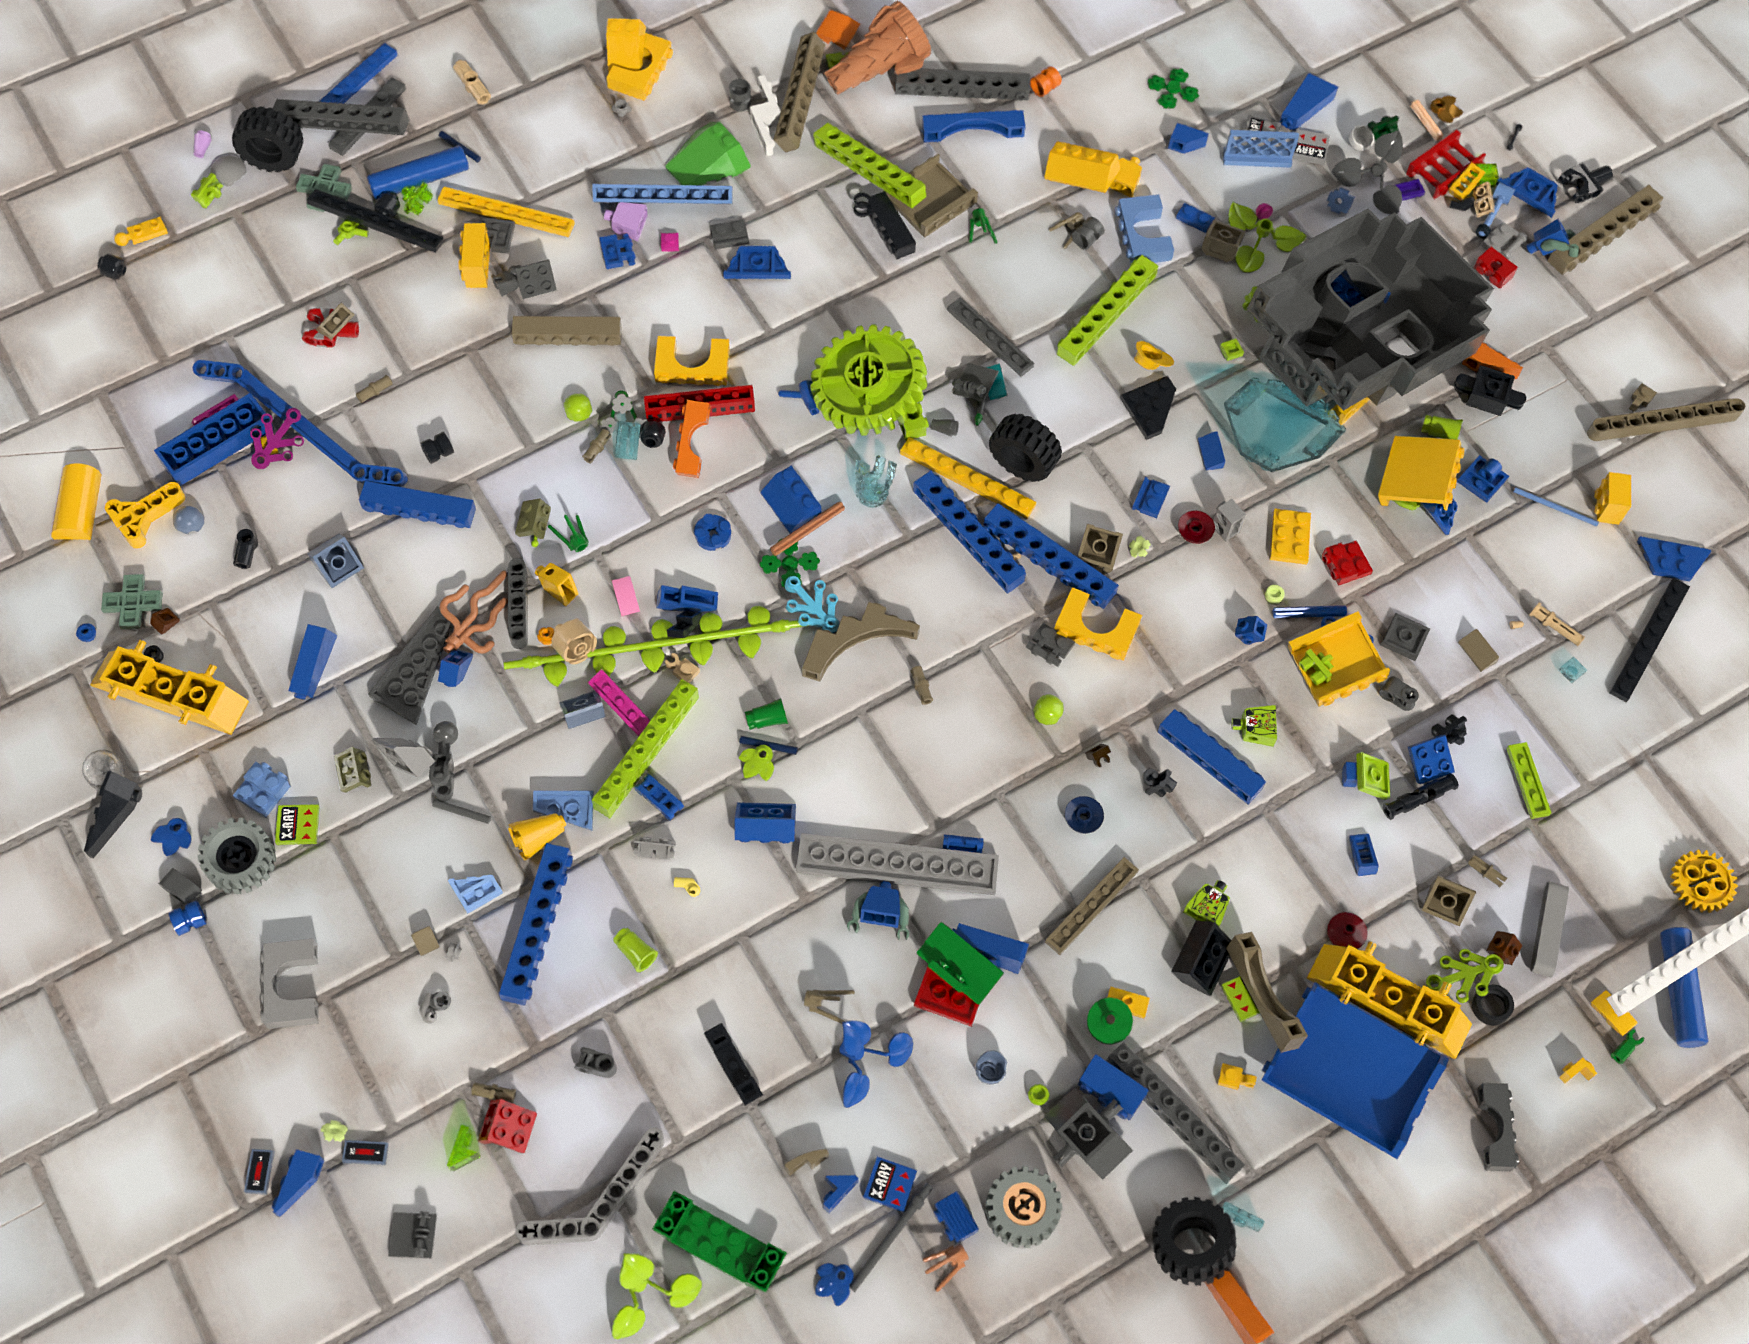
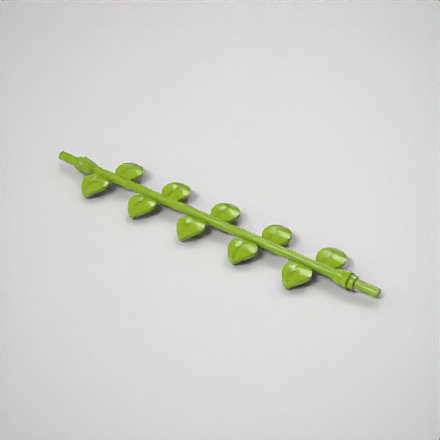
M754 606L748 612V622L752 627L720 631L722 628L721 617L709 612L705 613L700 619V629L703 634L689 635L685 638L668 637L667 629L672 627L673 624L667 620L660 619L653 624L651 629L654 641L623 645L626 640L625 632L619 627L611 626L603 634V642L606 647L595 649L593 652L590 651L587 656L588 658L594 657L593 668L596 673L602 669L610 676L616 667V660L610 654L643 650L641 658L644 665L650 671L657 672L665 658L663 650L659 647L692 643L690 645L692 657L700 665H705L713 653V646L707 640L740 636L738 639L740 650L747 657L754 658L761 647V639L756 633L770 631L785 633V631H790L791 628L805 626H801L798 620L789 621L788 619H781L768 624L770 620L769 611L762 606ZM558 652L556 655L543 657L527 655V657H522V660L503 662L504 670L519 667L532 669L533 667L536 668L546 664L544 666V675L556 687L561 684L567 674V667L561 662L565 660Z

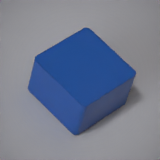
M1345 762L1342 768V786L1356 787L1357 762Z

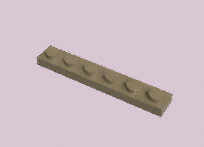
M1123 857L1045 940V943L1057 954L1061 955L1139 872V869Z

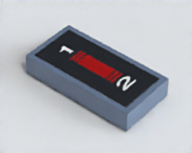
M345 1140L342 1162L386 1165L389 1144L388 1142Z
M251 1150L244 1188L245 1193L267 1195L275 1153L273 1150Z

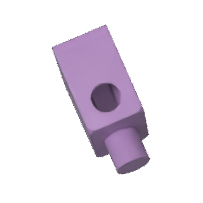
M620 202L615 211H605L604 220L611 221L614 233L619 235L628 234L630 239L638 241L648 216L647 205Z

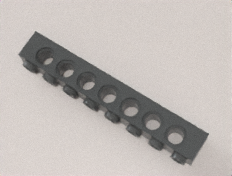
M920 68L912 72L896 74L895 94L1029 101V73Z
M276 99L273 106L275 111H281L284 115L290 116L292 121L298 124L299 128L404 135L410 121L406 109L400 107Z
M1124 1042L1108 1056V1063L1149 1090L1143 1101L1225 1184L1245 1166Z

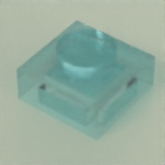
M1573 657L1561 666L1559 671L1571 683H1574L1587 672V669Z

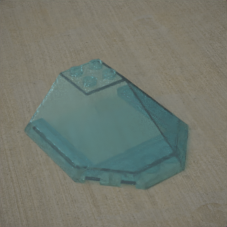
M1252 378L1224 402L1240 455L1245 457L1247 461L1261 466L1265 471L1275 472L1318 459L1346 432L1345 426L1339 424L1340 418L1336 412L1330 410L1329 402L1325 403L1320 399L1306 407L1285 384L1278 380L1268 379L1267 382H1261L1259 378Z

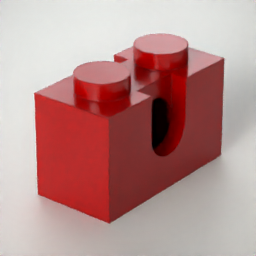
M1492 246L1478 257L1474 265V269L1479 274L1488 276L1490 282L1499 289L1514 277L1518 269L1514 263Z

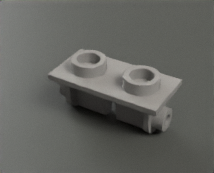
M640 837L639 840L634 841V843H638V846L634 847V854H637L638 857H652V851L656 850L655 858L667 860L674 858L675 850H671V846L674 847L676 844L671 843L670 839H659V842L651 841V837Z

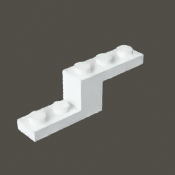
M765 75L758 76V88L765 103L750 107V119L766 156L773 155L775 142L773 137L769 136L768 127L778 124L782 108L777 105L776 94H772L770 81L766 80Z

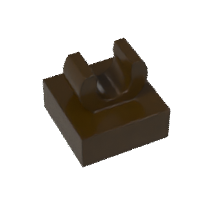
M1099 744L1085 752L1087 759L1093 760L1096 767H1102L1100 764L1101 758H1104L1106 763L1110 762V757L1107 755L1111 753L1109 745Z

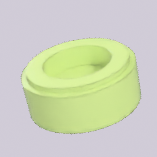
M1278 585L1269 586L1265 592V599L1271 604L1281 603L1285 595L1283 588Z

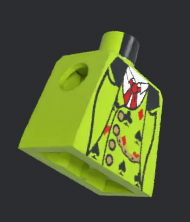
M1276 705L1244 709L1242 719L1232 718L1231 729L1242 730L1243 741L1274 747L1277 740Z
M1217 880L1213 887L1205 883L1187 903L1183 913L1195 920L1215 922L1219 927L1230 897L1224 894L1227 884L1220 880Z

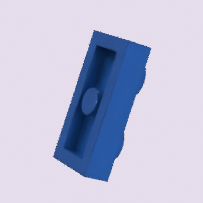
M1184 203L1177 213L1176 219L1207 233L1215 217Z

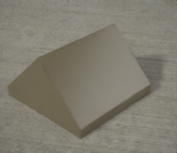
M1438 875L1430 885L1422 911L1460 927L1476 891Z

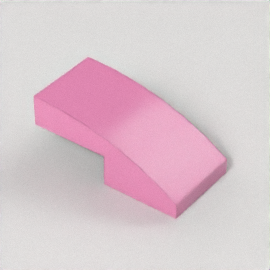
M631 577L612 580L621 617L640 612Z

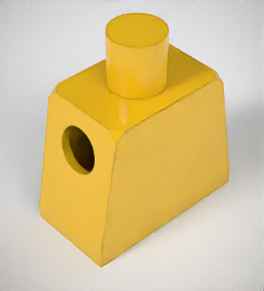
M1135 156L1131 157L1130 160L1119 159L1121 169L1109 187L1130 198L1134 196L1142 172V166L1139 165L1140 160Z
M549 563L546 567L540 565L536 568L535 575L538 576L543 589L564 606H567L579 594L569 572L553 563Z

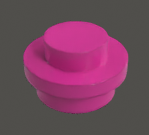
M1262 203L1256 208V216L1260 220L1268 219L1273 213L1271 205Z

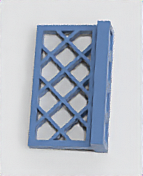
M1230 130L1226 147L1223 150L1224 165L1291 168L1299 133ZM1233 136H1238L1242 138L1235 140ZM1258 137V139L1254 141L1251 140V138ZM1269 138H1275V140H1273V141H1271V142L1268 141L1267 139H1269ZM1245 141L1249 143L1245 146L1241 145ZM1261 142L1265 143V145L1261 147L1258 146V144H1260ZM1278 143H1281V144H1282V145L1279 146V147L1274 146V145H1276V144H1278Z

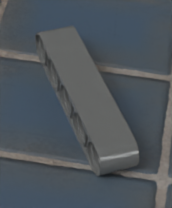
M520 558L512 559L508 565V634L511 645L516 649H523L528 644V573L525 562ZM516 636H522L520 639H515Z

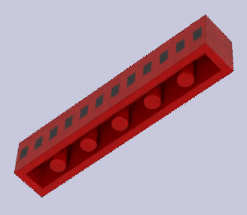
M753 385L644 396L645 413L648 422L684 419L682 409L683 405L687 404V400L709 403L711 406L709 417L755 412Z

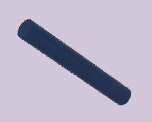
M444 131L439 133V137L453 147L457 145L462 146L465 155L478 163L481 160L479 155Z
M741 736L739 741L741 744L755 747L767 745L772 750L797 755L798 747Z

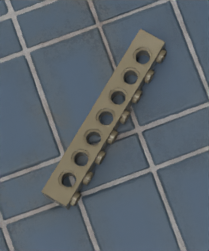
M815 32L803 35L800 38L773 139L785 153L799 149L826 45Z
M1647 185L1569 239L1570 244H1577L1579 247L1577 257H1570L1568 250H1565V252L1556 250L1551 253L1547 262L1561 275L1567 271L1571 272L1580 262L1584 263L1591 254H1597L1604 245L1607 247L1614 238H1620L1627 229H1633L1637 222L1644 221L1650 213L1657 212L1661 207L1660 203L1664 197L1650 185Z

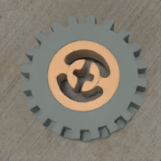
M1022 1166L1021 1170L1013 1167L1008 1173L1004 1171L999 1178L995 1179L986 1198L985 1216L988 1217L987 1223L989 1228L992 1227L994 1229L993 1234L996 1237L1001 1236L1003 1238V1243L1011 1242L1013 1247L1019 1248V1245H1024V1248H1030L1032 1244L1037 1246L1044 1239L1047 1240L1051 1233L1054 1232L1061 1217V1193L1056 1191V1183L1054 1181L1051 1183L1048 1180L1050 1176L1046 1173L1042 1176L1037 1168L1030 1171L1028 1166ZM1019 1192L1030 1193L1039 1204L1038 1213L1033 1211L1034 1200L1029 1203L1027 1209L1023 1208L1018 1212V1217L1028 1218L1029 1220L1016 1218L1009 1209L1010 1199L1015 1202L1013 1206L1014 1212L1019 1209L1021 1203L1025 1204L1029 1201L1031 1196L1027 1194L1021 1195Z

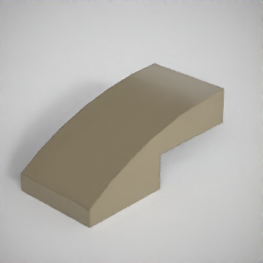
M821 1149L802 1154L786 1163L785 1170L791 1176L806 1163L813 1170L829 1157V1152L827 1149Z

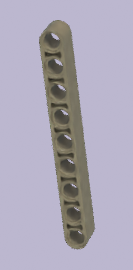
M1733 398L1602 417L1593 421L1587 431V436L1593 441H1602L1733 422L1740 417L1746 405L1741 399Z

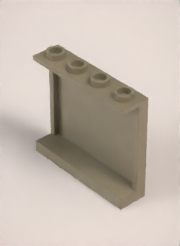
M939 154L928 158L926 162L916 166L909 172L926 186V198L915 207L910 208L886 192L896 210L924 238L975 205L978 198V192L974 188L970 191L966 189L939 162Z

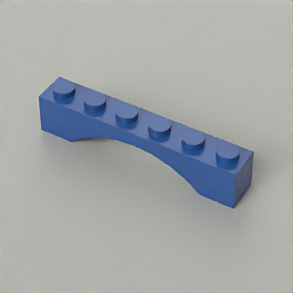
M1023 110L930 114L922 116L924 143L941 142L956 132L970 129L993 131L1006 138L1024 137L1026 127Z

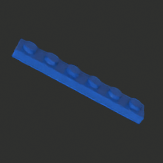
M384 43L318 102L344 104L398 56L397 51Z

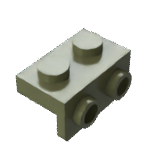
M540 498L523 501L515 534L519 537L535 535L539 539H544L551 507Z

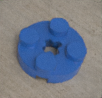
M705 514L696 523L694 528L695 539L698 545L708 551H715L720 547L724 548L731 540L730 523L718 515ZM716 530L717 534L710 536L709 531Z

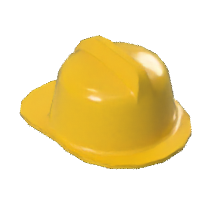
M1138 341L1136 343L1137 353L1134 360L1143 368L1154 370L1159 366L1171 367L1174 365V359L1167 353L1145 341Z

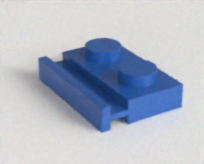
M1145 477L1132 510H1139L1140 513L1157 519L1170 486Z

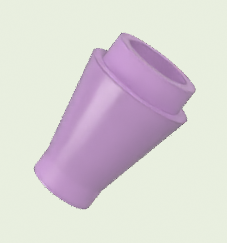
M197 131V134L194 135L193 155L198 158L204 157L212 141L211 135L208 132Z

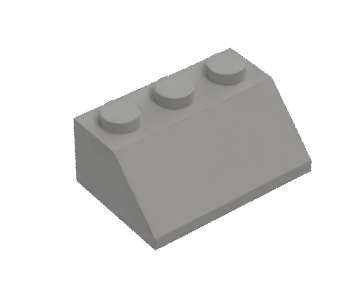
M402 738L372 739L373 743L395 768L417 778L435 762L431 757L433 753L426 746L422 747L419 743L415 744L411 740L407 741Z

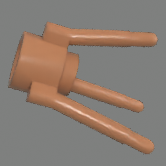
M961 1244L956 1247L952 1245L946 1250L923 1258V1262H927L946 1255L945 1259L925 1270V1274L935 1271L948 1262L951 1266L956 1265L936 1287V1292H939L960 1269L965 1267L964 1262L969 1257Z

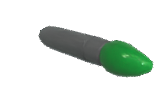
M986 399L984 403L978 402L977 412L974 417L976 426H979L983 419L982 415Z

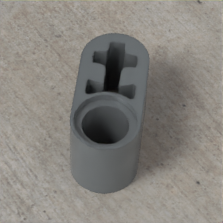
M174 868L158 883L164 890L185 905L191 903L202 891L195 883Z

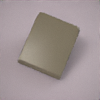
M430 926L411 934L421 956L440 948Z

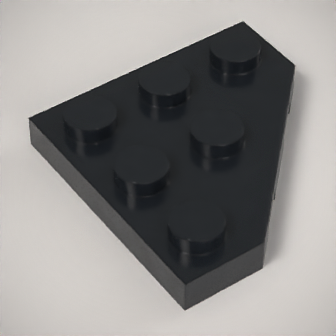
M1168 375L1120 396L1122 403L1146 440L1163 432L1176 392V387Z

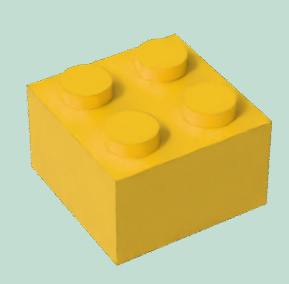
M1609 472L1605 479H1602L1600 487L1595 490L1597 504L1594 513L1597 514V521L1619 525L1631 508V475Z

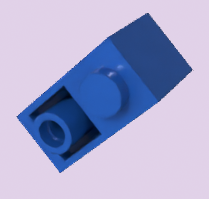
M1177 123L1171 135L1168 149L1185 154L1203 148L1207 144L1209 133Z

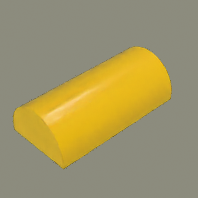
M79 463L68 464L63 467L51 532L53 539L91 540L102 476L96 468Z

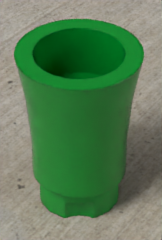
M781 698L745 712L749 730L756 727L760 729L768 726L788 724Z

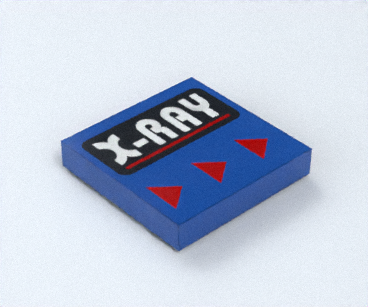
M877 1156L863 1198L904 1212L917 1170Z

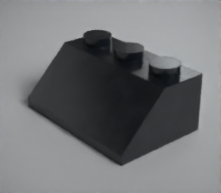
M1196 920L1171 972L1182 983L1211 996L1230 957L1226 948L1231 939L1215 922Z

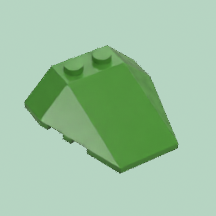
M710 122L696 130L665 167L681 185H705L706 182L715 179L720 181L726 176H738L751 168V165L741 144L720 122Z

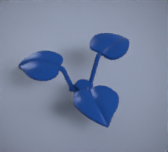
M856 1020L842 1022L843 1042L840 1045L839 1051L841 1055L849 1058L848 1063L852 1064L857 1070V1073L852 1072L849 1074L844 1084L843 1104L845 1108L861 1102L868 1094L870 1088L869 1077L862 1075V1070L855 1061L862 1059L864 1052L889 1056V1064L891 1066L899 1067L909 1059L913 1050V1039L907 1033L900 1032L895 1034L889 1042V1052H882L864 1047L871 1038V1029L866 1023Z

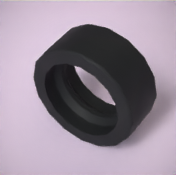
M1490 984L1488 985V994H1494L1502 1000L1505 1007L1504 1012L1499 1016L1488 1014L1481 1004L1483 996H1479L1477 993L1472 999V1010L1479 1021L1495 1026L1502 1024L1511 1016L1514 1011V1001L1507 989L1500 985Z

